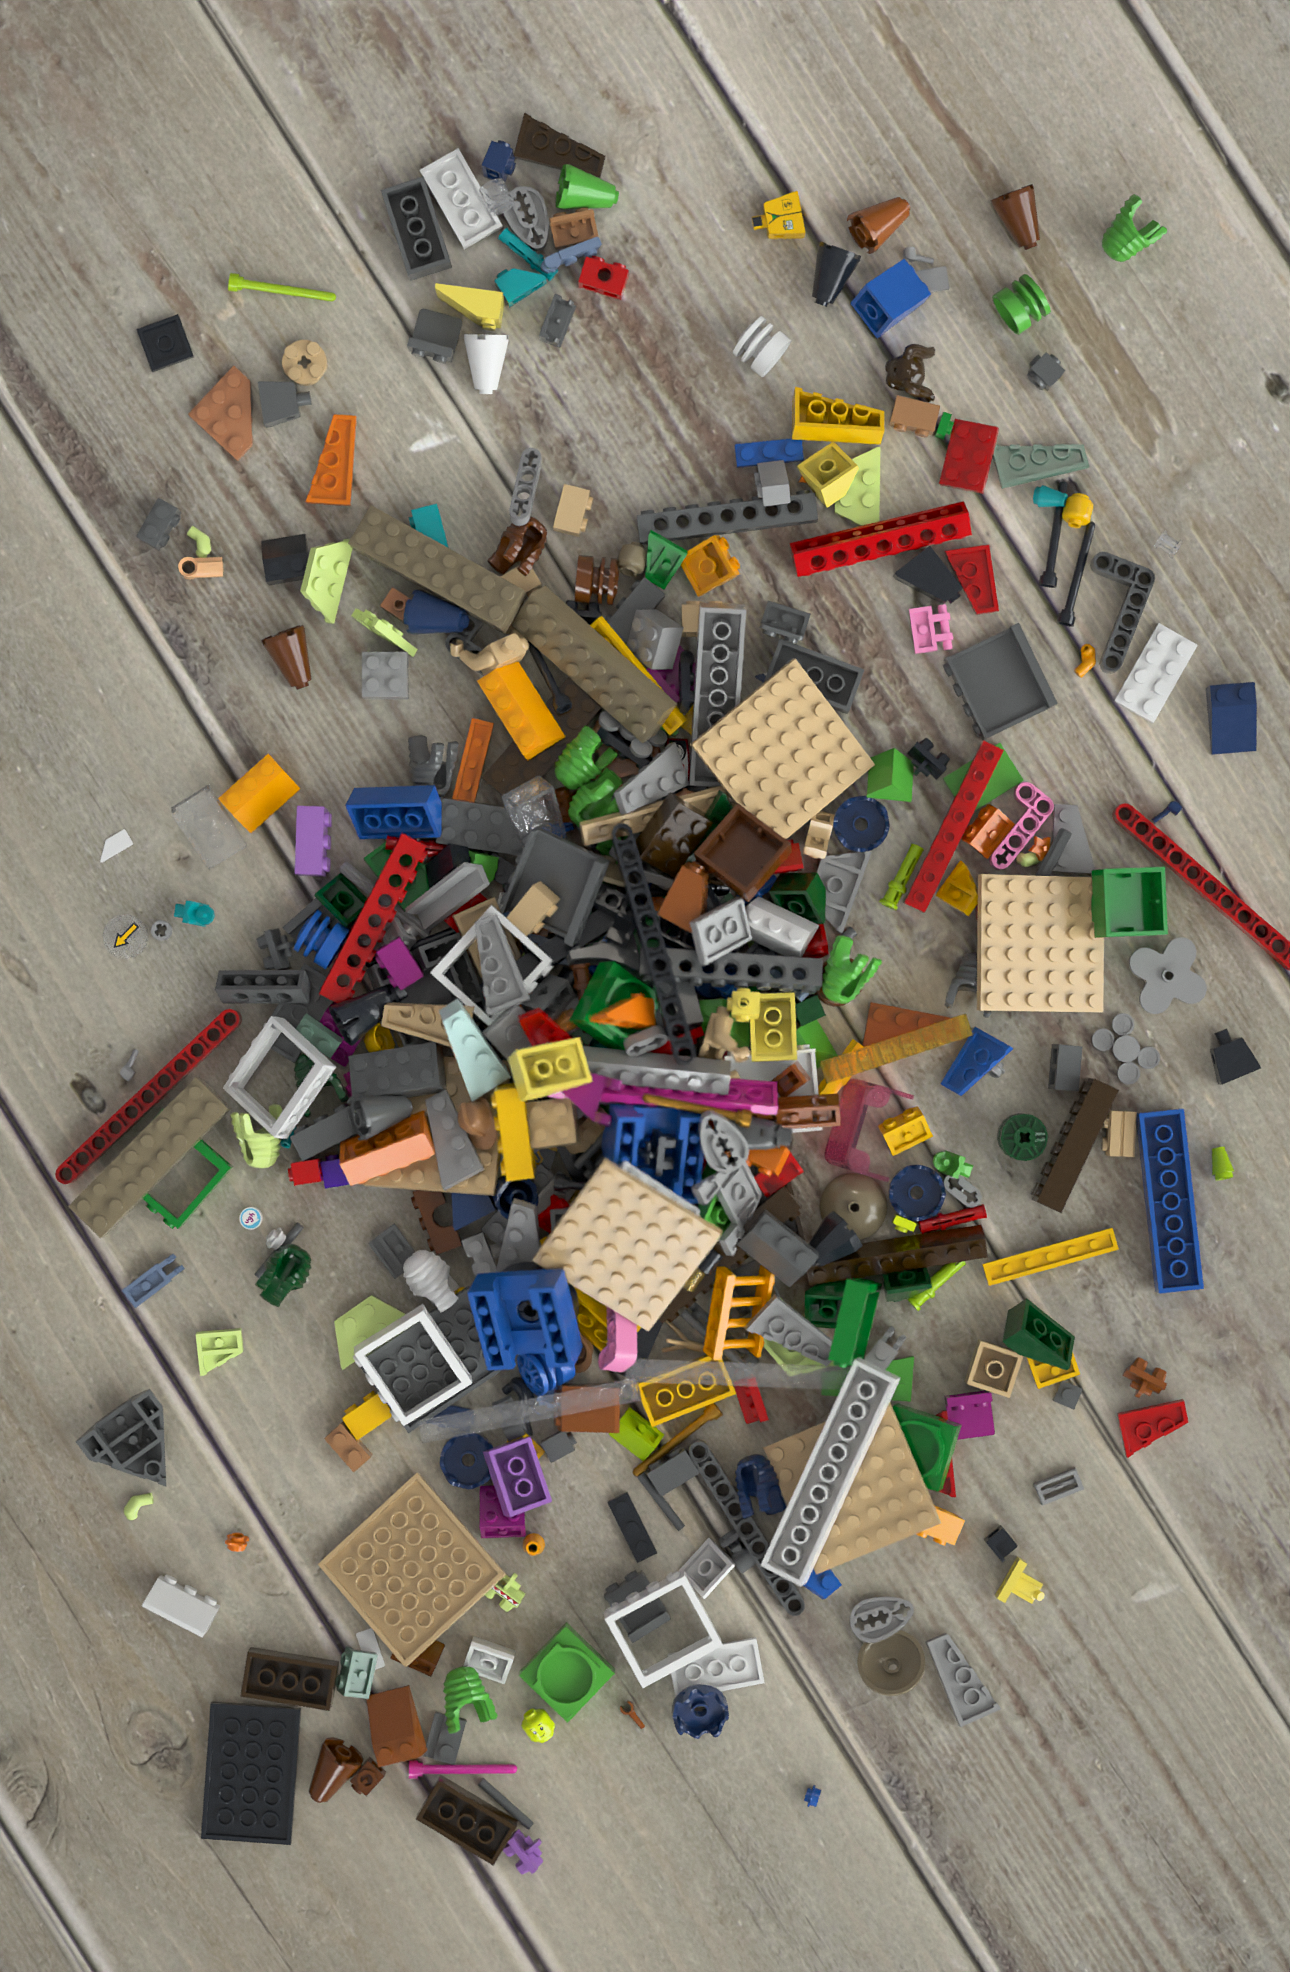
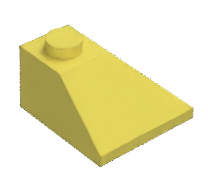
M835 442L830 443L797 465L798 470L812 492L815 493V496L827 508L846 495L859 469L858 465Z

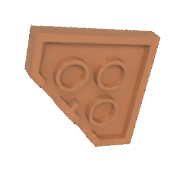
M233 366L188 415L232 457L239 461L253 446L251 381Z

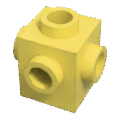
M738 988L737 991H733L732 998H727V1011H731V1018H736L738 1022H749L750 1019H758L760 992H751V989Z

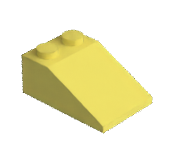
M435 283L437 297L477 325L482 326L484 330L495 331L496 328L501 329L505 303L503 292Z
M795 992L760 994L759 1018L750 1019L752 1062L797 1060Z
M580 1037L516 1050L508 1057L520 1102L544 1097L592 1082Z

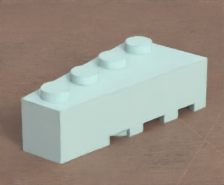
M459 999L439 1010L472 1102L510 1078L505 1064Z

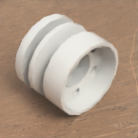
M760 316L745 329L733 350V354L736 357L742 354L744 350L746 351L741 358L742 362H746L751 357H754L751 369L761 377H764L773 368L792 341L781 331L771 337L769 334L772 331L773 324L769 323L762 329L766 323V319L763 316Z

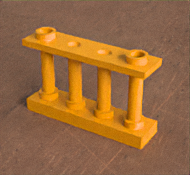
M760 1265L758 1276L735 1277L736 1275L726 1267H717L703 1352L713 1360H721L724 1349L746 1348L756 1358L761 1357L764 1347V1338L761 1335L749 1332L748 1339L725 1340V1335L728 1328L745 1327L771 1299L775 1275L764 1266ZM742 1285H757L755 1297L732 1298L733 1288ZM753 1306L751 1318L728 1319L731 1307Z

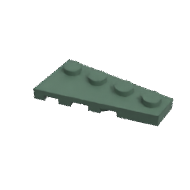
M1033 444V446L995 445L993 453L1001 489L1089 468L1084 444H1055L1054 446H1042V444Z

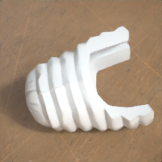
M419 1250L405 1261L403 1266L404 1277L406 1278V1284L409 1285L410 1290L413 1291L415 1296L426 1297L435 1307L437 1306L440 1312L447 1310L459 1299L454 1294L459 1285L449 1275L450 1266L446 1265V1262L441 1260L440 1256H435L434 1252Z

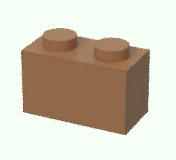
M897 395L889 425L894 426L893 429L899 432L910 430L920 437L932 436L940 405Z
M344 1421L324 1438L353 1472L373 1455L360 1439H355Z

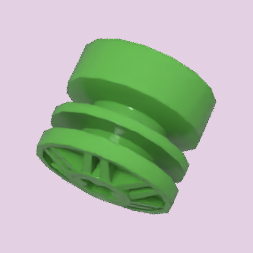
M1027 274L1020 276L1019 281L1014 280L1012 282L1013 292L1004 287L992 297L1001 318L1017 335L1031 327L1030 317L1038 322L1042 318L1041 315L1047 316L1051 312L1043 291Z

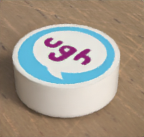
M247 1207L240 1214V1223L246 1229H255L263 1221L262 1212L256 1207Z

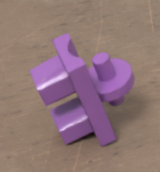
M519 1829L516 1830L503 1851L509 1857L514 1854L518 1855L520 1860L515 1864L517 1870L521 1874L529 1871L533 1874L543 1863V1859L540 1857L542 1852L538 1848L542 1841L539 1838L533 1841L529 1835L525 1837Z

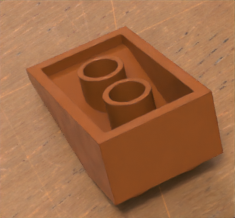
M407 1685L369 1695L367 1707L372 1746L378 1767L421 1757L427 1751L410 1686Z

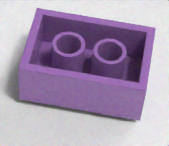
M297 806L295 874L298 876L326 877V872H330L331 860L327 857V849H331V836L328 835V827H332V814L325 807Z
M524 1436L483 1451L504 1516L512 1517L552 1502L531 1437Z

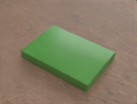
M1001 743L995 746L1004 751L975 811L1024 781ZM973 760L943 778L954 797Z

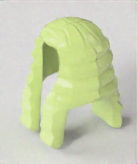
M273 1104L269 1106V1113L277 1120L282 1113V1107ZM232 1112L230 1114L232 1125L234 1126L236 1138L240 1140L239 1145L242 1147L241 1152L244 1154L246 1163L251 1167L261 1169L272 1166L280 1155L279 1150L281 1147L279 1143L281 1138H274L265 1128L253 1131L249 1114Z

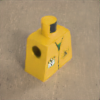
M798 191L763 203L764 215L752 217L753 229L766 228L769 239L805 238V227Z

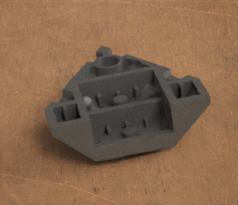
M150 1388L132 1396L101 1418L76 1441L86 1457L93 1462H100L116 1470L142 1479L152 1480L165 1487L167 1486L163 1405Z

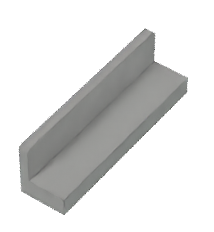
M462 863L406 907V913L417 914L423 929L430 931L490 885L483 866Z

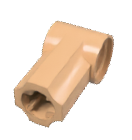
M184 557L180 560L178 569L180 574L189 580L194 578L223 577V558ZM186 563H193L195 565V570L190 574L183 572V567Z

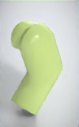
M152 1493L136 1495L130 1498L124 1507V1515L128 1520H134L138 1517V1510L141 1506L154 1503Z

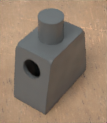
M258 382L263 422L266 428L300 418L299 406L312 405L310 391L297 393L294 382Z

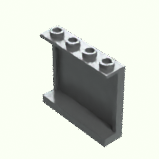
M1019 623L944 659L946 664H943V668L948 677L952 676L955 682L953 689L958 697L962 696L965 703L962 705L967 717H972L975 723L972 725L976 736H981L982 740L1058 704Z
M537 827L528 831L524 837L523 843L525 846L523 852L521 851L517 856L516 864L518 865L515 872H512L509 877V889L501 898L500 904L502 907L500 912H511L534 884L541 881L560 898V901L556 904L558 909L551 917L546 916L542 921L545 924L542 928L565 938L564 943L573 946L580 941L610 860Z

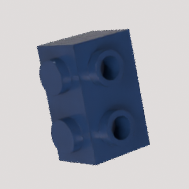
M498 140V142L491 141L481 165L483 176L505 185L508 175H513L516 163L513 149L510 148L508 143Z

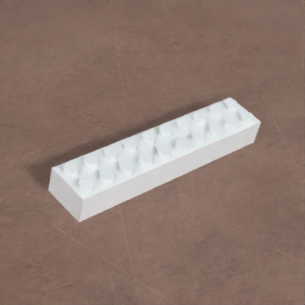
M862 1358L854 1360L761 1563L762 1567L799 1586L807 1583L899 1383L900 1377Z

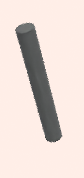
M297 1222L286 1235V1239L280 1247L291 1244L304 1227ZM264 1263L255 1273V1276L258 1278L261 1277L266 1269Z
M643 1472L638 1476V1480L675 1528L680 1531L685 1527L664 1497L660 1496L647 1475Z
M483 1778L478 1783L479 1787L528 1830L532 1827L534 1822L487 1780Z

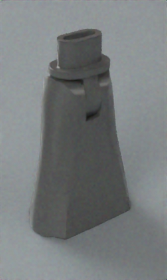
M753 1116L751 1117L749 1128L739 1127V1124L730 1120L744 1136L749 1150L775 1149L776 1145L777 1148H780L781 1145L791 1146L792 1128H785L782 1124ZM719 1137L718 1142L722 1146L723 1152L729 1151L724 1139Z

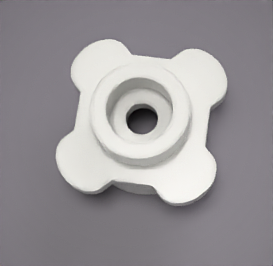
M282 1228L273 1229L267 1235V1248L270 1249L272 1247L274 1250H277L283 1244L286 1235L283 1234Z

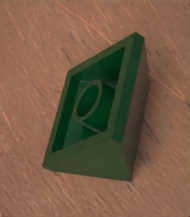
M342 873L338 874L314 894L347 928L356 921L367 900Z

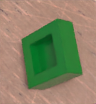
M943 412L935 437L944 439L945 434L950 435L954 424L953 421H950L952 414Z

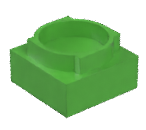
M566 1622L520 1670L519 1676L568 1723L615 1674V1668Z

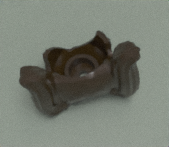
M910 344L905 347L902 355L888 360L885 365L887 372L886 384L892 389L905 391L915 397L925 398L928 402L934 401L935 396L932 390L922 385L925 379L923 359H929L935 355L934 347Z

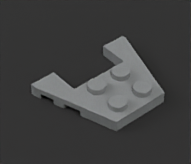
M746 1161L735 1171H718L691 1188L699 1204L707 1205L715 1194L719 1198L731 1225L718 1240L725 1254L730 1256L735 1254L737 1249L734 1246L738 1238L742 1239L745 1233L743 1227L747 1219L752 1218L762 1196Z

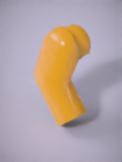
M1084 644L1081 647L1082 663L1074 669V672L1080 678L1096 664V651L1090 644Z

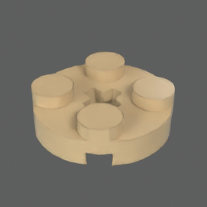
M298 340L285 348L282 357V367L286 376L291 381L301 386H309L317 383L326 372L327 357L318 343L310 340ZM303 357L311 360V363L307 364V368L299 365V361Z

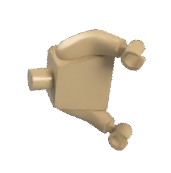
M511 623L506 632L509 636L489 644L477 655L464 650L462 640H456L457 645L450 643V651L452 656H460V659L474 671L481 670L485 676L497 668L518 661L521 662L529 648V643Z
M719 1006L716 1013L711 1014L698 1058L724 1060L722 1057L726 1049L728 1052H733L736 1062L741 1063L748 1060L747 1056L750 1055L748 1048L742 1047L738 1049L737 1043L730 1036L733 1019L729 1018L731 1011H727L726 1007ZM736 1070L730 1072V1078L740 1079Z

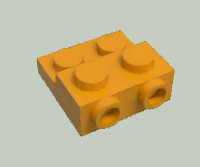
M713 535L688 550L687 556L681 563V567L698 597L740 575L738 560L734 556L731 558L728 552L730 548L728 541L724 537L720 538L719 535Z

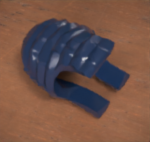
M753 1454L742 1458L737 1463L735 1471L737 1475L735 1478L737 1482L736 1488L738 1489L736 1494L739 1496L742 1516L747 1518L754 1515L750 1496L758 1498L760 1511H765L766 1515H773L787 1509L781 1496L777 1473L774 1471V1466L770 1465V1460L760 1454Z

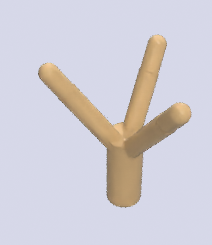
M665 1321L683 1341L667 1338V1343L676 1345L662 1348V1352L686 1348L705 1353L703 1352L704 1344L689 1340L672 1322Z

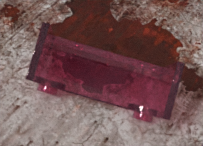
M850 1079L843 1087L839 1101L841 1126L831 1127L824 1151L825 1160L831 1165L888 1182L889 1177L868 1171L870 1166L868 1154L856 1149L868 1106L884 1107L888 1103L891 1094L913 1100L914 1095L860 1079Z

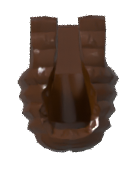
M530 516L529 522L525 525L517 526L511 523L506 531H503L497 550L487 562L498 573L504 575L514 563L522 561L517 570L522 575L527 576L545 548V543L547 542L546 527L532 516Z

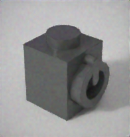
M1046 352L1042 357L1038 354L1030 362L1031 368L1027 376L1038 389L1043 390L1045 388L1048 391L1060 379L1065 370L1060 366L1061 362L1053 354L1049 355Z

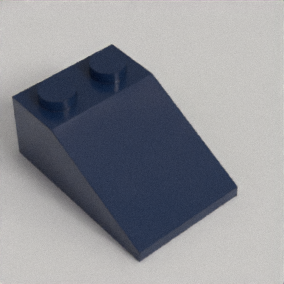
M1255 682L1208 686L1206 688L1211 755L1257 751Z

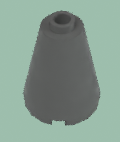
M355 1095L350 1097L347 1104L351 1103V1109L347 1110L348 1122L353 1134L360 1136L357 1138L358 1140H367L409 1118L413 1111L412 1102L405 1096Z

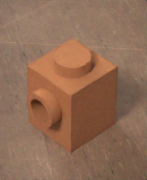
M392 587L380 606L383 610L404 623L405 605L410 598Z

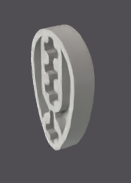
M523 186L513 189L507 194L503 203L504 217L512 232L534 251H541L546 247L549 235V219L544 199L537 190L531 187ZM517 194L526 196L524 204L526 207L530 206L528 214L530 217H535L532 219V224L523 222L525 214L523 211H518L521 209L520 202L514 201L517 199ZM532 230L535 231L538 237H543L540 240V245H537L536 242H531L534 240Z
M714 1111L704 1112L700 1116L698 1131L700 1145L707 1162L713 1169L719 1172L737 1170L745 1163L748 1157L749 1148L744 1136L723 1115ZM711 1118L713 1120L716 1130L710 1127L708 1119ZM719 1137L724 1139L727 1148H729L732 1157H734L735 1161L733 1163L728 1161L727 1155L723 1152V1148L718 1142Z
M875 1597L863 1600L851 1612V1630L863 1642H880L901 1630L913 1616L914 1608L909 1601L896 1597ZM900 1605L910 1609L906 1617H903V1614L892 1615V1613L900 1610ZM878 1612L888 1615L886 1623L882 1624L881 1621H876L875 1627L867 1624L864 1626L863 1631L854 1626L857 1624V1619L861 1618L862 1622L868 1620L869 1615L877 1618L879 1616Z

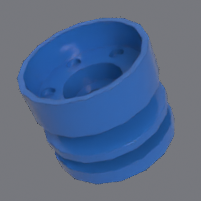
M317 910L303 925L293 950L299 953L304 945L307 946L303 953L304 957H307L314 950L317 953L313 962L326 970L338 954L351 930L339 922L332 929L327 928L330 917L327 916L322 923H319L323 913Z
M544 1353L519 1354L517 1357V1365L523 1381L537 1396H543L548 1391L554 1390L556 1385H563L575 1377V1366L548 1368Z

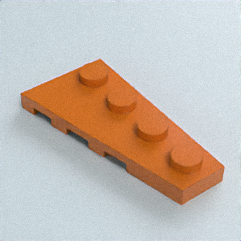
M333 415L325 445L318 461L317 470L305 501L306 503L351 506L356 416Z

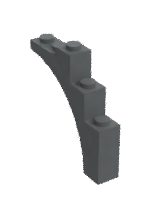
M633 934L625 949L608 940L607 943L599 941L590 947L584 948L582 945L573 947L566 957L568 967L584 963L598 966L601 962H615L638 979L639 953ZM663 962L656 964L659 970H665ZM638 979L654 990L652 983L644 982L643 979ZM680 981L676 986L689 1030L701 1027L704 1020L694 986L689 985V982ZM668 983L659 985L662 993L667 994L672 991ZM666 1006L671 1016L678 1013L676 1006ZM676 1027L678 1032H683L681 1027Z

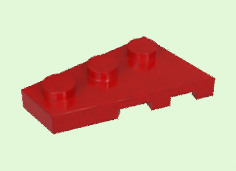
M989 544L944 551L975 614L999 612Z
M539 1007L518 1016L519 1022L532 1047L573 1039Z
M1183 1399L1117 1413L1126 1458L1134 1455V1452L1151 1445L1153 1441L1160 1437L1166 1436L1189 1423Z

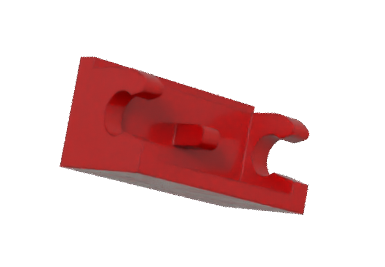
M790 1152L779 1176L774 1174L767 1176L759 1172L754 1176V1179L768 1198L804 1171Z

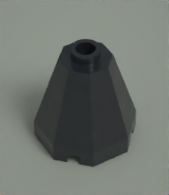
M834 1211L822 1220L808 1243L819 1254V1257L812 1266H824L853 1254L863 1246L853 1229L849 1230L846 1227L848 1223Z

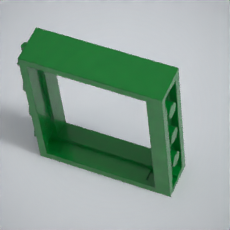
M202 1139L194 1148L214 1164L219 1171L181 1216L177 1218L149 1193L143 1198L147 1202L146 1207L154 1214L159 1212L164 1217L163 1222L172 1229L174 1227L177 1229L181 1228L233 1168L228 1161Z
M864 1278L847 1279L828 1360L834 1361L833 1365L847 1368L852 1366L855 1359H865L882 1283Z

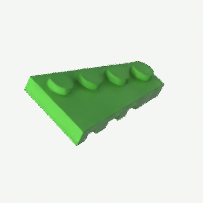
M914 1356L894 1359L886 1369V1371L900 1377L891 1400L911 1402ZM851 1367L822 1372L821 1395L838 1396Z

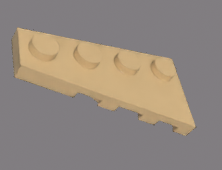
M387 1003L384 1005L381 1026L452 1047L439 1010L447 1005ZM463 1006L471 1018H473L474 1006Z

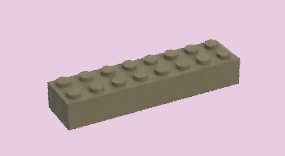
M370 505L348 542L356 552L438 598L464 609L467 614L504 635L527 598V594L523 589Z
M546 585L530 594L512 623V626L641 743L646 742L658 733L677 705L673 699Z
M195 1077L68 1207L99 1238L105 1237L223 1118L231 1107L200 1077Z

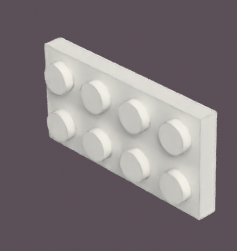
M459 148L420 169L422 177L424 176L426 184L463 249L503 228Z
M1158 623L1114 702L1143 719L1154 723L1198 645Z
M756 1637L722 1643L723 1646L672 1672L675 1697L683 1689L696 1684L711 1685L720 1691L765 1683Z

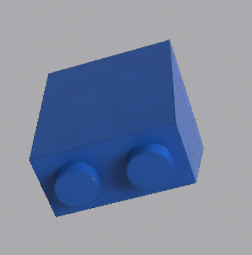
M903 259L865 284L850 304L878 339L921 306L931 293L927 285L917 276L914 268Z

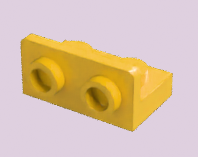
M918 1106L908 1108L902 1114L893 1118H887L878 1125L892 1156L933 1137L926 1119Z

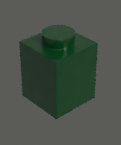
M815 993L811 997H806L802 1002H795L796 1022L800 1026L826 1016L821 1002Z

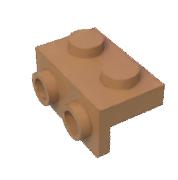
M579 208L575 210V213L566 214V212H560L549 218L555 250L571 247L599 237L593 209Z

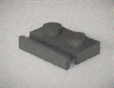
M395 1223L368 1243L394 1279L404 1273L403 1266L405 1261L416 1252Z
M435 1711L426 1744L427 1751L423 1757H430L434 1760L455 1765L467 1720L459 1718L460 1730L457 1733L450 1734L445 1723L447 1717L445 1714Z

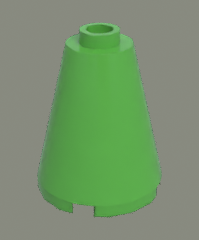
M570 164L563 165L558 184H560L559 192L556 191V208H611L613 204H617L619 191H616L615 185Z

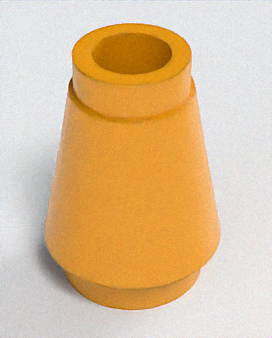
M531 1533L523 1540V1549L531 1556L539 1555L545 1548V1541L539 1534ZM529 1545H537V1550H532V1548H529Z

